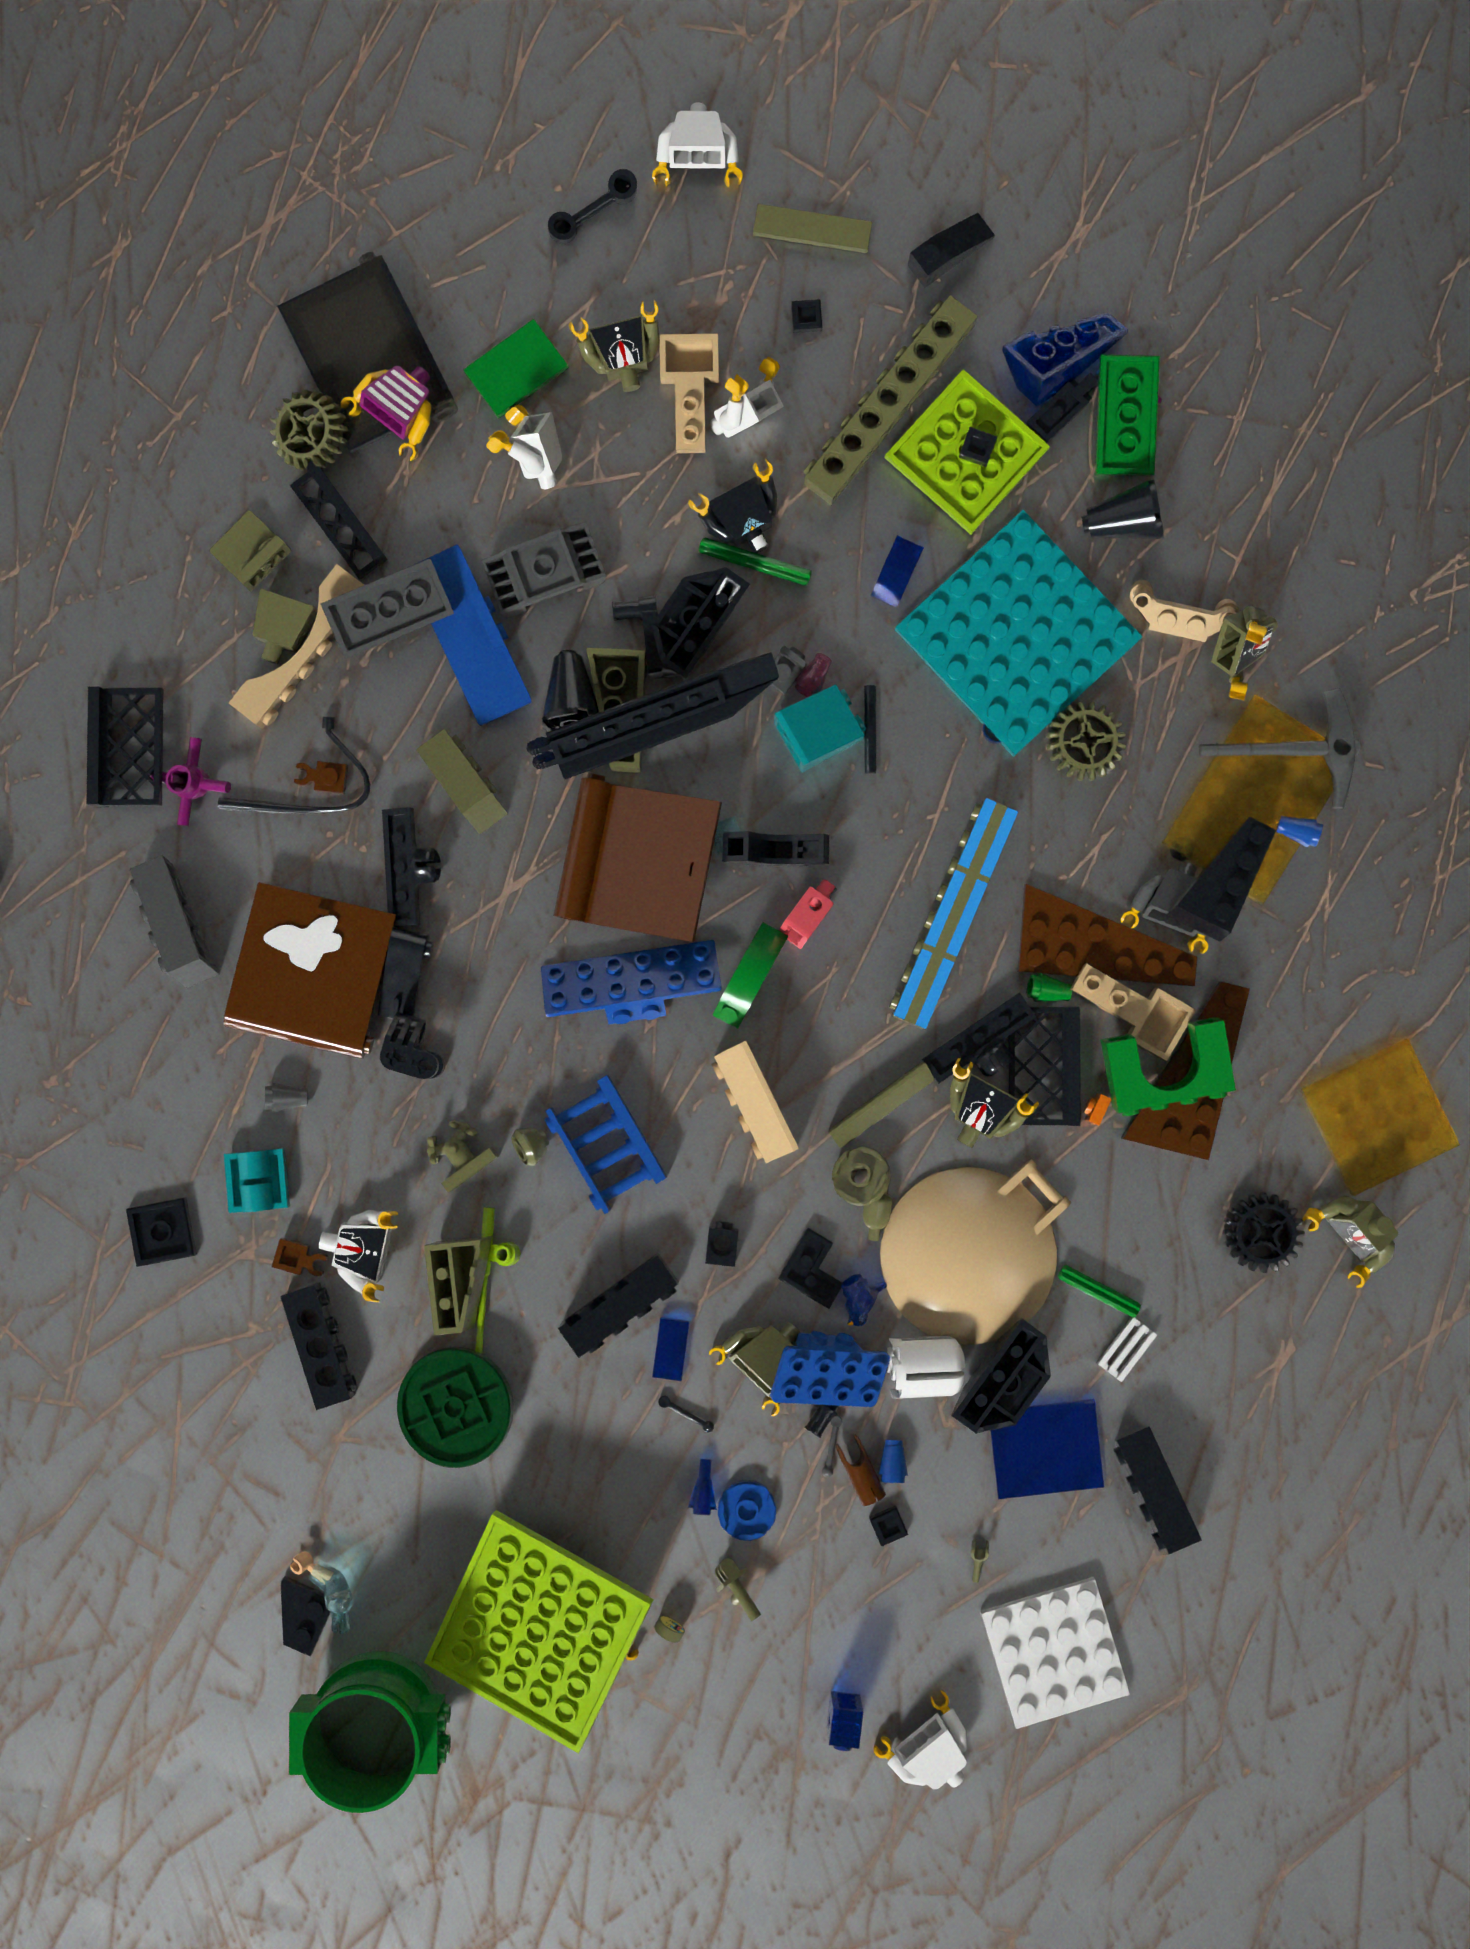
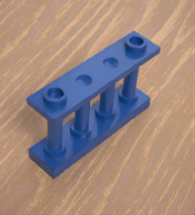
M609 1075L597 1081L600 1087L596 1088L594 1094L559 1114H556L553 1107L545 1111L548 1117L544 1119L552 1134L558 1132L592 1192L589 1195V1199L597 1211L602 1209L604 1214L611 1210L608 1201L646 1179L648 1181L653 1179L658 1184L667 1178L666 1173ZM602 1102L603 1104L610 1103L614 1110V1113L610 1114L611 1118L571 1140L563 1126L565 1123ZM616 1128L619 1130L625 1129L629 1138L625 1140L626 1143L586 1166L578 1150ZM638 1153L644 1162V1164L640 1165L641 1169L607 1189L600 1190L593 1178L595 1174L630 1154L636 1155Z

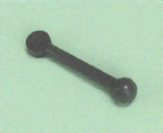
M834 1415L830 1421L832 1432L826 1466L822 1469L824 1477H831L833 1475L832 1461L838 1427L842 1425V1419L838 1415Z

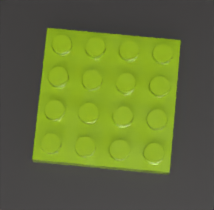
M963 369L885 454L884 458L972 535L1042 458L1050 446ZM969 427L997 436L987 467L959 458Z

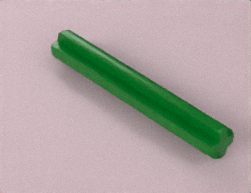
M706 537L702 538L699 545V552L701 554L804 586L808 585L812 571L758 553L755 554L754 552Z

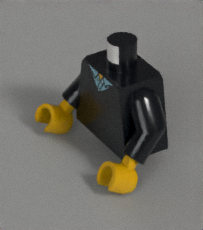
M765 459L767 468L764 471H758L756 462L753 464V470L760 477L759 481L755 476L711 501L703 494L698 493L702 499L698 507L695 506L693 501H688L689 507L699 512L698 517L709 534L725 543L732 542L735 546L748 541L755 554L770 546L763 532L772 527V519L776 516L777 492L773 477L770 476L773 467L767 459Z

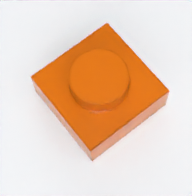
M1096 1093L1094 1098L1090 1096L1083 1110L1086 1113L1084 1120L1099 1126L1112 1099Z

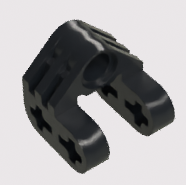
M396 1012L385 1035L380 1052L382 1065L389 1070L419 1079L437 1078L445 1069V1062L441 1055L422 1049L426 1020ZM396 1053L407 1057L406 1062H399V1059L395 1058ZM421 1061H428L432 1065V1070H427V1067L420 1065Z

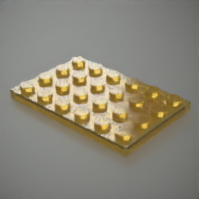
M1255 694L1251 697L1223 744L1324 741L1325 737ZM1324 755L1215 756L1161 843L1204 869L1234 831L1249 817L1274 829H1277L1281 815L1293 818L1316 819L1333 793L1332 777ZM1275 832L1248 893V898L1260 905L1265 903L1299 848V843L1283 834Z

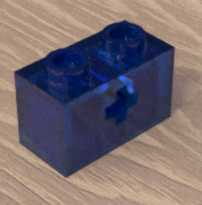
M831 1691L826 1725L829 1745L834 1746V1749L839 1751H851L852 1748L859 1749L863 1721V1707L860 1694Z

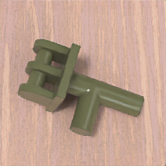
M726 1558L715 1568V1575L721 1583L716 1590L719 1593L729 1586L734 1593L731 1596V1603L736 1606L741 1604L752 1622L761 1613L739 1580L748 1572V1569L745 1567L739 1570L732 1559Z

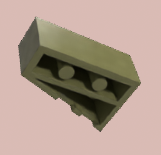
M443 729L417 748L416 751L461 813L476 831L481 834L508 813L495 797L494 793L498 790L489 778L485 777L482 779L478 774L482 769L472 755L466 758L462 751L466 747L456 734L451 737Z
M492 1236L437 1241L424 1245L434 1335L463 1333L474 1328Z

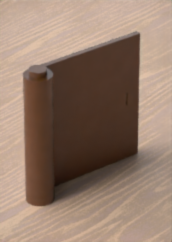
M588 773L587 778L582 777L553 916L694 942L722 802L612 785L605 782V776Z
M258 882L225 1009L224 1026L363 1059L365 1054L371 1053L374 1044V1037H370V1030L368 1028L387 956L390 936L397 915ZM329 914L338 919L333 933L339 934L342 937L340 948L333 952L324 953L312 972L296 966L290 961L288 953L275 949L264 941L265 933L278 926L294 925L304 929L316 919L328 916Z

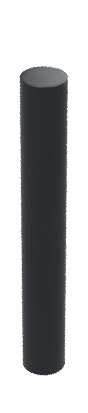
M866 685L864 686V725L866 727L864 731L865 774H876V686Z

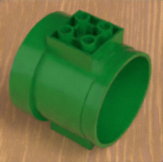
M371 1651L345 1660L330 1673L317 1694H301L289 1712V1775H303L307 1785L318 1798L342 1811L366 1813L388 1806L406 1791L415 1774H438L441 1764L446 1763L447 1754L450 1753L451 1736L446 1734L447 1723H450L451 1705L446 1704V1694H438L429 1675L418 1664L402 1655L387 1651ZM357 1694L374 1696L390 1703L404 1716L411 1728L415 1743V1759L402 1770L388 1775H368L347 1767L332 1754L324 1741L321 1732L322 1708L338 1698Z

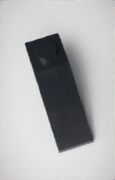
M977 212L935 234L910 252L908 266L924 288H926L992 240L995 234Z

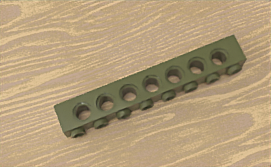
M949 295L945 302L938 301L930 313L932 316L930 321L926 325L921 323L912 335L914 341L908 348L904 345L898 351L894 358L896 363L890 370L885 368L876 380L878 386L872 393L867 391L858 403V406H860L859 410L854 416L851 413L847 415L840 425L842 431L836 438L831 436L822 448L824 453L819 460L813 459L803 472L806 474L804 485L831 506L975 326L978 316L953 296ZM945 327L948 329L949 334L941 336L936 333L935 328ZM926 349L932 356L924 359L918 356L917 351ZM907 371L913 375L914 379L903 381L899 374ZM884 394H891L896 401L892 404H886L880 397ZM871 416L877 420L878 424L868 427L862 420L865 417ZM848 439H855L860 446L857 449L851 450L845 446L844 442ZM834 461L838 462L842 469L839 472H830L826 465Z

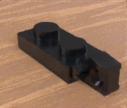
M1090 372L1079 384L1075 379L1071 382L1068 381L1026 422V425L1048 444L1088 405L1092 399L1088 393L1097 385L1096 383L1099 380Z

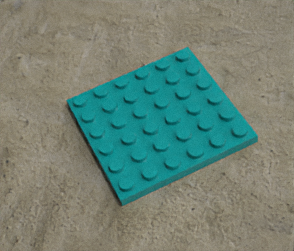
M1024 510L1017 514L894 629L984 726H987L989 732H992L1000 740L999 742L1013 757L1057 717L1059 712H1063L1067 706L1074 702L1143 637Z

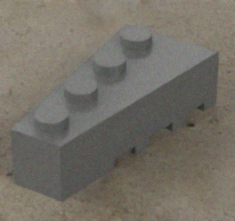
M160 855L130 868L133 877L130 880V885L135 895L141 899L142 905L139 906V910L143 919L149 922L152 930L148 932L153 946L159 950L161 957L158 958V964L162 972L169 974L186 988L219 975L216 965L209 963L204 954L209 952L206 941L193 928L198 924L194 913L187 904L183 905V901L187 900V897L173 864L163 855Z

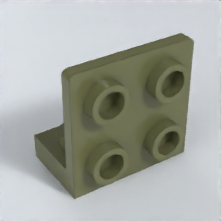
M248 510L209 551L252 592L292 550L252 511Z

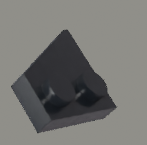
M284 1576L281 1580L283 1645L311 1657L336 1602V1598Z

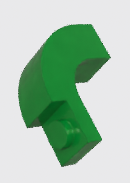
M762 922L712 1014L713 1016L737 1029L739 1028L785 944L788 935Z

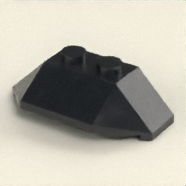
M727 567L683 577L651 624L661 664L686 680L730 617L750 583Z
M1024 1319L1018 1320L997 1340L965 1384L951 1416L976 1434L1016 1425L1051 1377L1047 1336Z

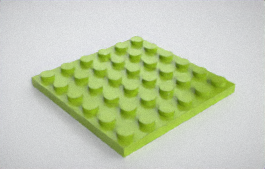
M496 1510L489 1519L424 1663L579 1754L654 1599Z

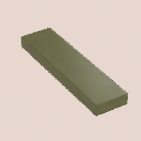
M757 204L753 236L867 253L872 221Z

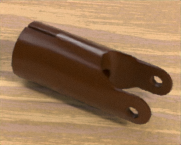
M855 1434L854 1439L860 1450V1458L855 1464L848 1463L838 1443L836 1444V1449L862 1506H868L883 1499L886 1493L861 1440Z

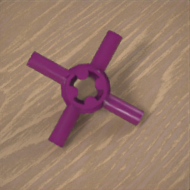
M190 737L186 764L175 765L168 772H163L162 784H166L172 793L181 797L177 825L189 826L193 799L204 796L207 791L229 793L231 790L230 782L209 779L208 774L198 766L202 743L200 738Z

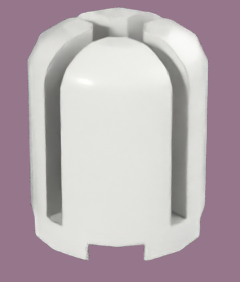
M950 1336L889 1338L893 1347H887V1354L890 1356L887 1373H890L891 1380L895 1384V1389H890L893 1399L953 1396L960 1392L965 1381V1373L961 1371L965 1368V1358L962 1348L955 1338Z

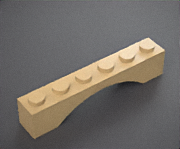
M336 564L319 586V604L316 619L302 647L289 661L276 670L261 677L246 680L228 704L261 729L265 725H271L277 718L279 713L277 710L282 703L289 702L295 695L296 685L301 679L305 680L314 670L315 666L313 664L317 658L326 655L332 647L331 640L335 636L320 603L362 587L364 584Z

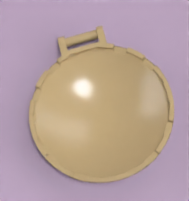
M1032 1158L1025 1162L1010 1177L996 1171L977 1167H959L937 1172L916 1183L894 1206L881 1239L880 1264L887 1291L896 1307L909 1322L930 1336H950L963 1345L989 1343L998 1340L1021 1318L1029 1322L1044 1304L1051 1290L1057 1265V1247L1051 1222L1067 1209L1072 1202L1066 1196L1062 1197L1036 1168L1037 1164ZM1028 1176L1054 1205L1046 1210L1021 1181Z

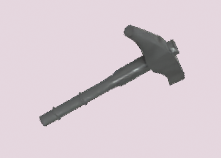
M1339 688L1323 691L1328 711V729L1324 741L1200 744L1199 756L1324 755L1332 777L1334 792L1332 808L1344 809L1352 778L1355 755H1359L1361 743H1359V740H1354V732L1346 700Z

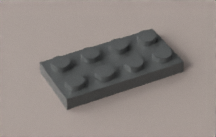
M431 559L320 603L344 659L454 614Z

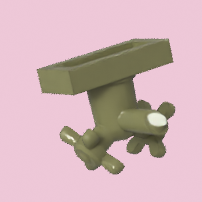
M457 1120L449 1122L448 1126L455 1128L456 1131L453 1137L447 1139L445 1143L437 1144V1136L427 1138L429 1162L437 1164L439 1163L438 1156L446 1155L456 1169L453 1175L441 1183L448 1193L455 1190L499 1157L493 1147L488 1148L479 1156H475L464 1140L467 1134L476 1136L477 1130L471 1128L466 1122H458Z

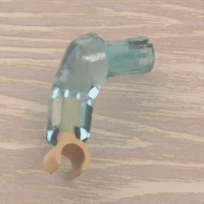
M309 1552L299 1553L293 1558L294 1562L290 1564L291 1570L298 1575L302 1574L305 1570L311 1572L309 1580L324 1592L326 1608L331 1612L332 1631L337 1633V1625L339 1624V1634L348 1632L351 1628L349 1610L354 1605V1600L343 1573L321 1560L314 1564Z

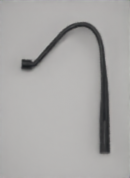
M323 716L322 728H325L326 734L355 764L363 776L364 792L357 801L339 807H316L219 797L218 809L295 814L349 811L363 804L370 793L369 775L359 760L331 731V729H334V717Z

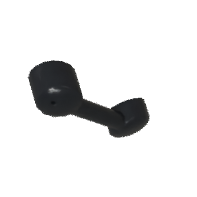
M619 169L610 176L608 192L573 216L566 212L554 213L548 220L550 237L558 243H569L575 238L578 226L615 202L621 205L631 202L637 193V179L630 170Z

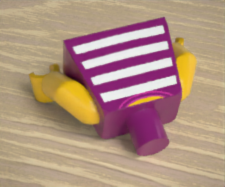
M394 366L390 370L384 369L368 373L354 389L353 397L342 399L341 407L346 409L353 402L354 408L349 412V416H358L363 408L402 440L408 437V443H404L399 447V455H403L406 447H411L413 454L409 461H413L418 457L416 445L421 443L430 424L431 404L428 401L430 391L424 386L430 380V376L425 369L419 366L410 374L400 366Z

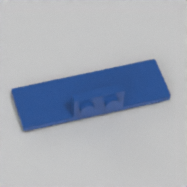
M454 545L427 558L431 559L454 612L453 615L431 624L478 724L483 726L530 704L532 699L504 642L509 637L502 622L495 623L492 614L496 612V609L489 596L483 597L459 545Z
M714 940L541 966L546 1017L605 1009L609 1025L626 1024L629 1021L642 1019L653 1020L658 1017L667 1016L665 999L722 990Z

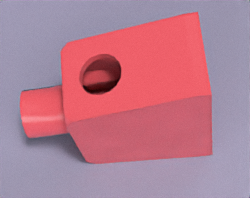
M824 879L816 889L810 886L785 919L779 931L788 935L787 940L799 949H802L834 905L830 899L837 891V888ZM809 906L813 907L816 911L811 910Z

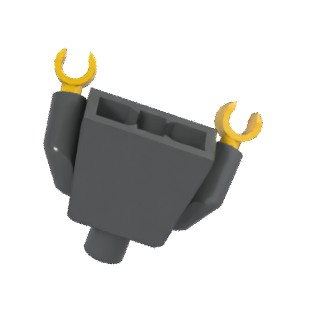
M1182 862L1179 865L1178 871L1168 869L1164 876L1156 875L1140 887L1131 902V910L1121 915V923L1126 915L1132 914L1135 917V922L1130 928H1134L1139 922V912H1143L1141 917L1193 936L1187 942L1189 951L1192 952L1194 944L1197 941H1201L1199 953H1205L1208 950V943L1205 940L1207 935L1166 915L1196 880L1195 873L1197 867L1190 862Z

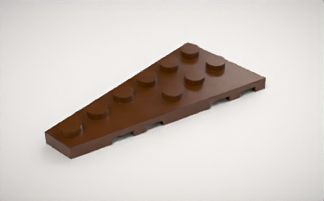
M1024 884L1018 972L1077 977L1083 965L1088 964L1114 980L1195 986L1197 956L1033 886Z
M1218 982L1201 1009V1013L1196 1021L1212 1017L1224 1020L1232 1064L1250 988ZM1189 1030L1154 1085L1169 1086L1183 1079L1190 1070L1193 1052ZM1209 1096L1200 1097L1198 1102L1187 1105L1180 1104V1101L1169 1103V1108L1163 1110H1151V1107L1140 1109V1113L1135 1115L1134 1120L1121 1139L1209 1160L1224 1097L1218 1099H1210Z

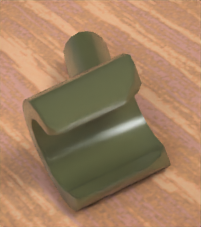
M973 1539L971 1544V1557L974 1560L972 1581L978 1583L983 1561H986L989 1557V1542L986 1540L985 1548H977L976 1539Z

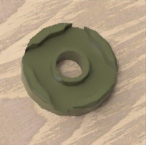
M865 1146L857 1147L853 1150L849 1149L835 1162L832 1171L834 1189L847 1203L856 1206L870 1205L879 1200L887 1191L891 1181L890 1167L886 1159L875 1149ZM860 1169H866L868 1172L866 1180L856 1183L854 1179L856 1172Z

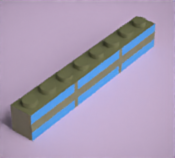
M985 798L982 804H975L970 819L974 820L970 831L964 830L958 844V846L962 847L959 858L953 856L947 870V873L951 874L947 885L942 883L935 898V900L940 901L936 912L930 910L924 924V927L928 928L924 939L919 937L912 952V954L917 955L913 966L907 964L901 981L905 982L901 993L895 992L889 1006V1008L893 1009L891 1016L923 1030L927 1028L1018 811L988 798Z

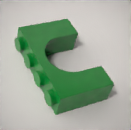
M1212 1017L1188 1022L1193 1052L1192 1065L1183 1079L1169 1086L1153 1085L1146 1080L1141 1070L1137 1042L1134 1036L1125 1034L1100 1039L1109 1092L1112 1099V1108L1117 1113H1122V1116H1132L1139 1114L1140 1109L1151 1107V1110H1163L1169 1108V1103L1180 1101L1182 1105L1198 1102L1200 1097L1209 1096L1210 1099L1226 1097L1227 1092L1235 1091L1224 1020Z

